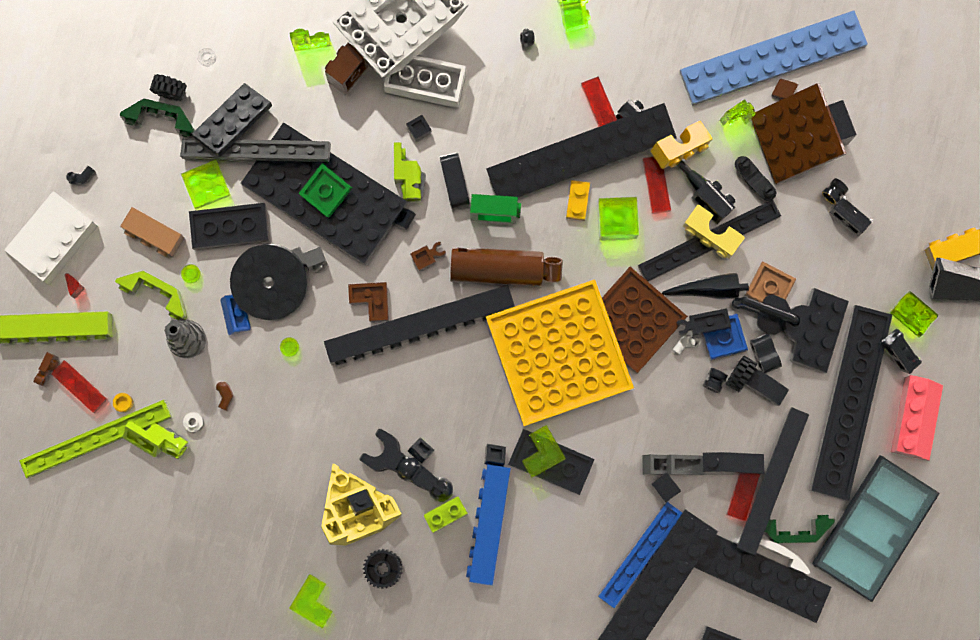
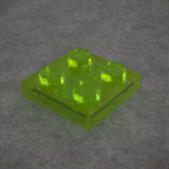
M217 160L181 173L195 209L231 196Z

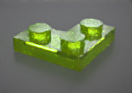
M296 29L294 32H290V40L295 52L332 46L329 33L317 32L310 36L309 31L305 29Z
M547 425L529 434L539 451L522 461L531 478L566 459Z
M309 574L289 609L323 629L333 613L331 609L317 601L327 584Z

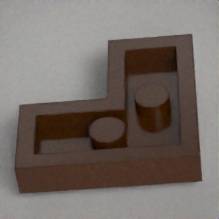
M387 282L348 284L349 304L368 303L369 322L389 321Z

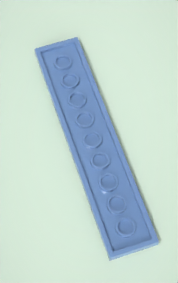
M854 10L680 69L679 72L693 106L866 47L868 43Z

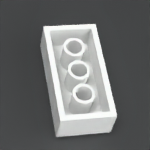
M416 56L400 71L385 78L384 91L393 95L458 108L466 75V66Z

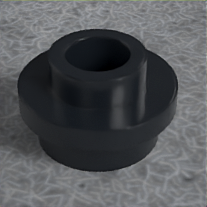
M525 28L520 33L521 44L524 47L534 44L535 36L533 30Z

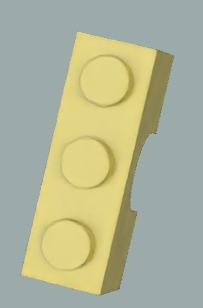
M697 205L683 225L685 231L691 236L695 235L700 238V242L703 245L713 247L717 250L716 253L720 257L730 259L745 237L730 226L721 235L712 233L709 229V221L714 215L700 205Z

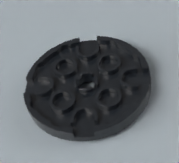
M271 243L257 245L243 252L235 262L230 275L231 293L238 306L247 314L262 320L281 319L293 313L302 303L308 286V278L300 258L288 248ZM271 277L274 280V285L266 287L264 279Z

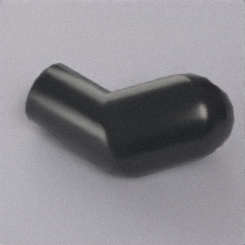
M87 166L82 173L69 172L66 175V179L72 185H82L90 179L95 170Z

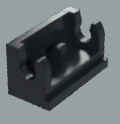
M843 196L829 212L858 237L873 222V219L868 218L852 205L846 196Z
M895 329L881 343L900 371L911 374L922 361L910 348L903 337L904 334L899 329Z

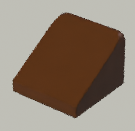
M779 79L772 96L782 100L794 94L799 84Z

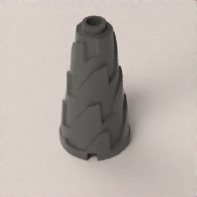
M171 320L165 326L164 331L167 345L174 355L189 359L199 355V352L204 349L206 335L198 323L192 320Z

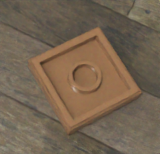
M762 261L745 296L761 303L768 295H776L786 300L796 278Z

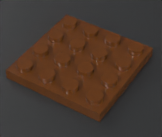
M816 83L750 114L776 184H780L846 155L820 83Z
M631 266L602 297L625 364L636 374L680 326H677L676 322L678 320H685L688 317Z

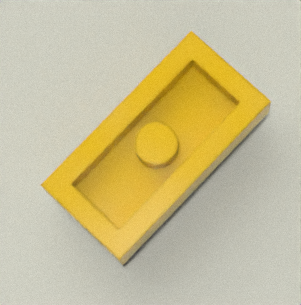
M571 180L566 214L567 219L585 221L590 187L589 182Z

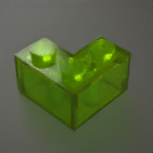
M557 0L566 32L588 28L590 14L589 10L585 7L588 0Z

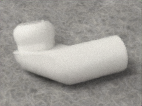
M696 335L682 336L673 348V351L681 355L685 348L699 347L701 340Z

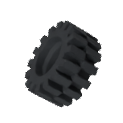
M155 74L149 90L163 98L181 101L183 100L187 85L176 78Z
M744 355L734 368L726 385L739 393L750 379L757 363Z

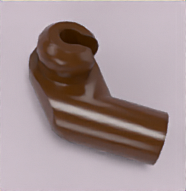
M218 382L216 390L219 391L222 397L218 407L227 411L233 398V392L228 383Z

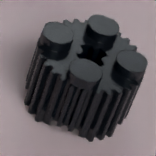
M378 549V551L370 553L371 556H367L368 559L364 560L366 563L363 564L365 566L363 574H366L367 582L370 581V585L373 584V587L377 586L378 589L380 587L381 589L392 587L399 582L400 574H403L401 572L403 570L401 568L403 565L401 564L402 560L396 553L393 554V551L389 552V549H386V551L385 549ZM385 563L386 567H388V572L380 574L381 570H378V566H382Z

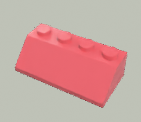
M913 375L904 378L891 453L930 461L943 385L930 379Z

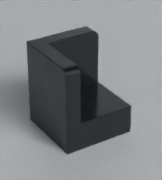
M665 473L651 483L665 502H668L681 492V489L668 473Z

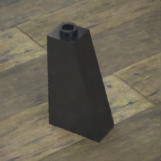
M936 258L929 284L932 299L980 300V268L943 258Z

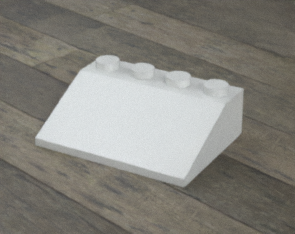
M53 191L7 246L5 251L43 282L50 285L98 226Z

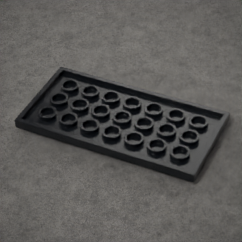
M284 122L271 139L312 141ZM331 152L329 162L256 160L240 183L364 265L367 264L408 204L406 200ZM321 164H324L352 187L351 191L329 218L299 194Z

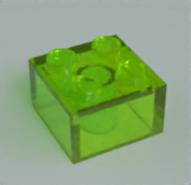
M637 197L599 198L597 202L599 240L637 239L639 235Z

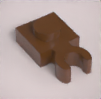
M436 242L430 250L426 245L410 253L419 271L435 264L434 257L446 255L445 250L440 253L436 251L437 247L441 246V242Z
M46 352L38 369L39 372L33 382L44 386L48 375L56 370L59 357Z

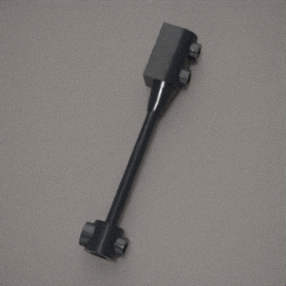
M629 99L617 111L616 118L619 120L638 113L644 109V106L639 100L633 102ZM680 160L677 166L686 174L687 179L696 190L691 198L698 205L713 214L714 216L711 219L718 225L735 209L734 203L736 201L734 197L730 194L725 196L720 191L722 190V185L718 181L711 182L696 171L691 170L683 160Z

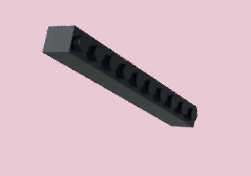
M505 285L324 341L330 364L339 367L347 364L346 361L354 359V361L362 360L367 354L379 355L384 352V349L391 348V350L401 348L402 344L406 342L414 344L420 342V338L426 336L428 339L439 336L438 333L442 331L450 333L456 331L457 327L462 325L470 327L476 324L475 321L481 319L485 322L487 321L486 316L515 307L509 286Z

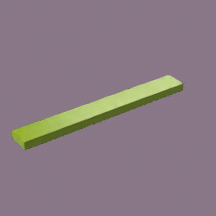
M161 400L19 461L25 477L28 479L123 439L125 426L129 422L140 426L144 430L151 427L154 423L159 424L171 419L172 416L166 401Z

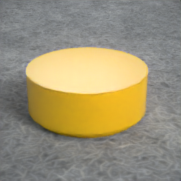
M119 393L113 399V407L119 412H128L133 407V399L126 393Z

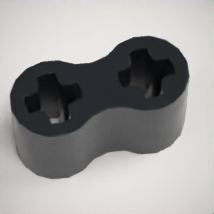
M768 333L750 340L751 349L762 372L767 373L782 367L780 357Z

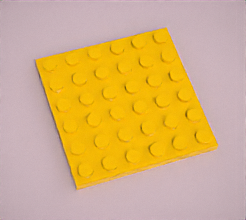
M595 279L486 316L524 427L634 389Z

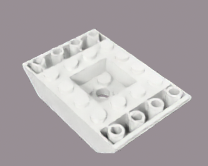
M357 0L333 20L332 23L375 71L384 78L400 71L452 27L469 6V3L466 0ZM399 15H404L407 17V20L404 23H398L396 18Z

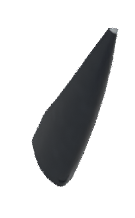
M729 273L677 285L663 291L662 294L703 296L718 299L739 298V292L749 291L748 283L739 284L738 274Z

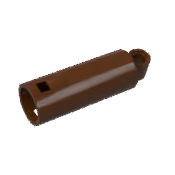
M452 247L450 282L541 286L543 279L548 282H558L562 279L563 260L557 257H547L544 259V253L540 251Z

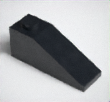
M703 453V473L705 475L765 474L764 454Z

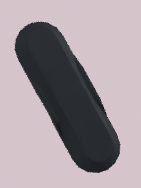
M740 156L735 160L737 171L763 200L771 201L776 197L775 187L763 176L748 157Z

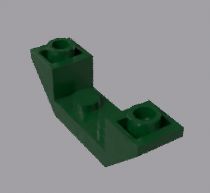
M141 99L121 111L119 115L125 124L135 126V124L142 125L145 111L154 116L163 114L168 119L175 120L177 118L175 130L180 136L190 138L195 131L180 106L149 99Z
M817 515V519H811L812 535H810V531H798V535H791L790 531H779V535H777L776 519H769L764 535L774 543H816L835 523V519H829V515Z

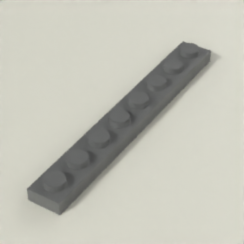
M182 138L180 157L182 159L329 162L331 143L329 141L237 140L219 157L198 140Z

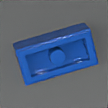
M233 295L222 297L220 302L228 335L250 331L248 314L238 306Z

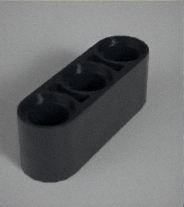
M458 152L439 156L451 209L470 205Z

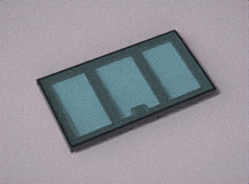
M879 455L812 564L868 601L873 602L940 493L884 456Z

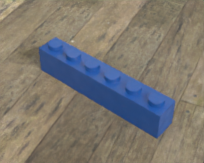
M488 464L487 469L483 468L481 480H485L484 488H480L478 499L482 500L481 507H477L475 519H479L478 527L474 526L472 538H475L476 541L475 546H471L469 558H473L472 566L468 565L466 577L470 578L469 582L493 586L511 468Z

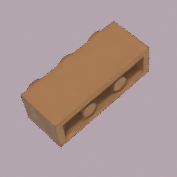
M131 207L120 225L125 230V235L132 239L136 236L141 239L140 243L148 248L152 245L157 248L156 252L164 257H167V255L174 257L184 240L180 233Z

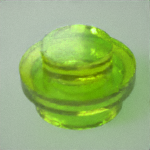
M193 264L186 265L181 271L182 279L190 284L197 282L201 275L199 268Z
M285 338L280 344V351L283 355L292 357L298 353L299 343L294 338Z

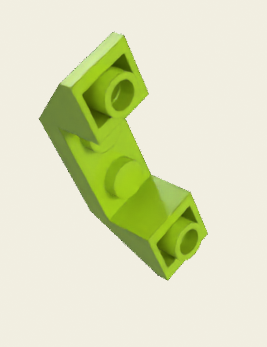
M145 271L136 272L115 280L120 285L118 289L128 294L130 291L136 294L142 282L143 285L151 289L154 287L160 289L159 293L165 297L170 298L172 296L165 308L170 312L168 315L176 320L180 318L186 320L185 307L181 293L177 288Z

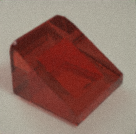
M66 273L65 279L69 294L75 299L85 287L72 275Z

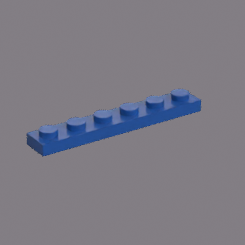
M669 502L664 504L598 595L599 598L611 607H616L682 514L680 510Z

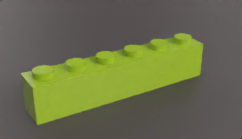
M108 311L0 315V344H10V341L24 344L29 343V340L47 343L49 339H56V342H67L70 338H75V341H87V338L103 341L106 340V337H112V314Z

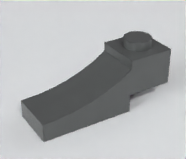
M300 247L291 250L300 258L304 267H308L310 271L322 270L325 268L324 265L328 264L321 247L305 253L302 252Z
M642 455L643 475H664L665 473L669 475H705L703 473V456Z

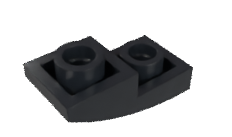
M755 368L746 383V386L755 393L763 395L776 406L781 405L789 391L788 388Z

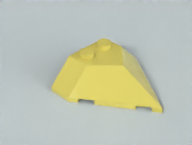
M332 465L321 526L330 545L346 546L381 532L401 516V512L393 497L388 494H382L374 486L351 473L347 474L340 470L339 466ZM365 489L374 505L373 509L355 516L347 501V496Z

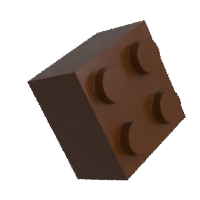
M349 42L345 46L342 45L338 49L335 59L333 61L330 60L325 66V75L328 83L344 95L350 91L369 67L365 58Z

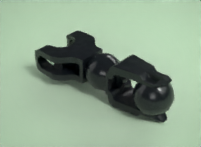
M378 429L375 435L384 444L383 453L376 457L363 453L359 458L361 462L376 472H384L386 470L396 472L402 480L410 481L414 485L429 491L431 498L435 501L444 502L452 496L453 485L447 478H436L424 466L420 465L415 458L404 455L400 450L399 441L382 429Z

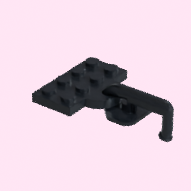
M813 288L811 289L807 306L799 305L790 309L787 301L776 295L766 296L762 303L748 297L735 298L732 301V306L735 309H741L742 306L758 311L757 326L763 332L776 335L784 331L787 337L795 342L789 361L821 373H827L849 301Z

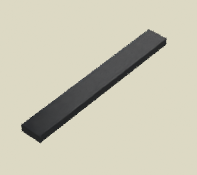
M771 200L710 231L716 235H721L730 226L741 235H745L780 218L781 214L775 202ZM694 237L639 264L638 268L643 278L649 282L714 250V248L703 245L700 242V238Z
M793 407L790 408L736 549L752 556L756 555L809 417L808 413Z

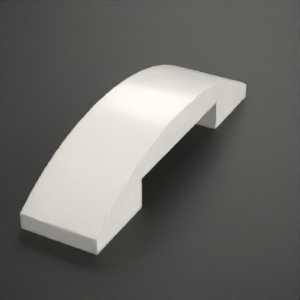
M740 538L734 539V543L738 544ZM761 539L759 546L790 559L787 567L809 575L810 570L797 555L777 543Z

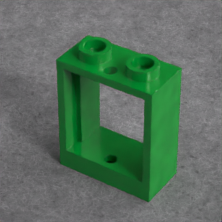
M472 194L470 221L516 224V218H520L521 203H517L518 197Z

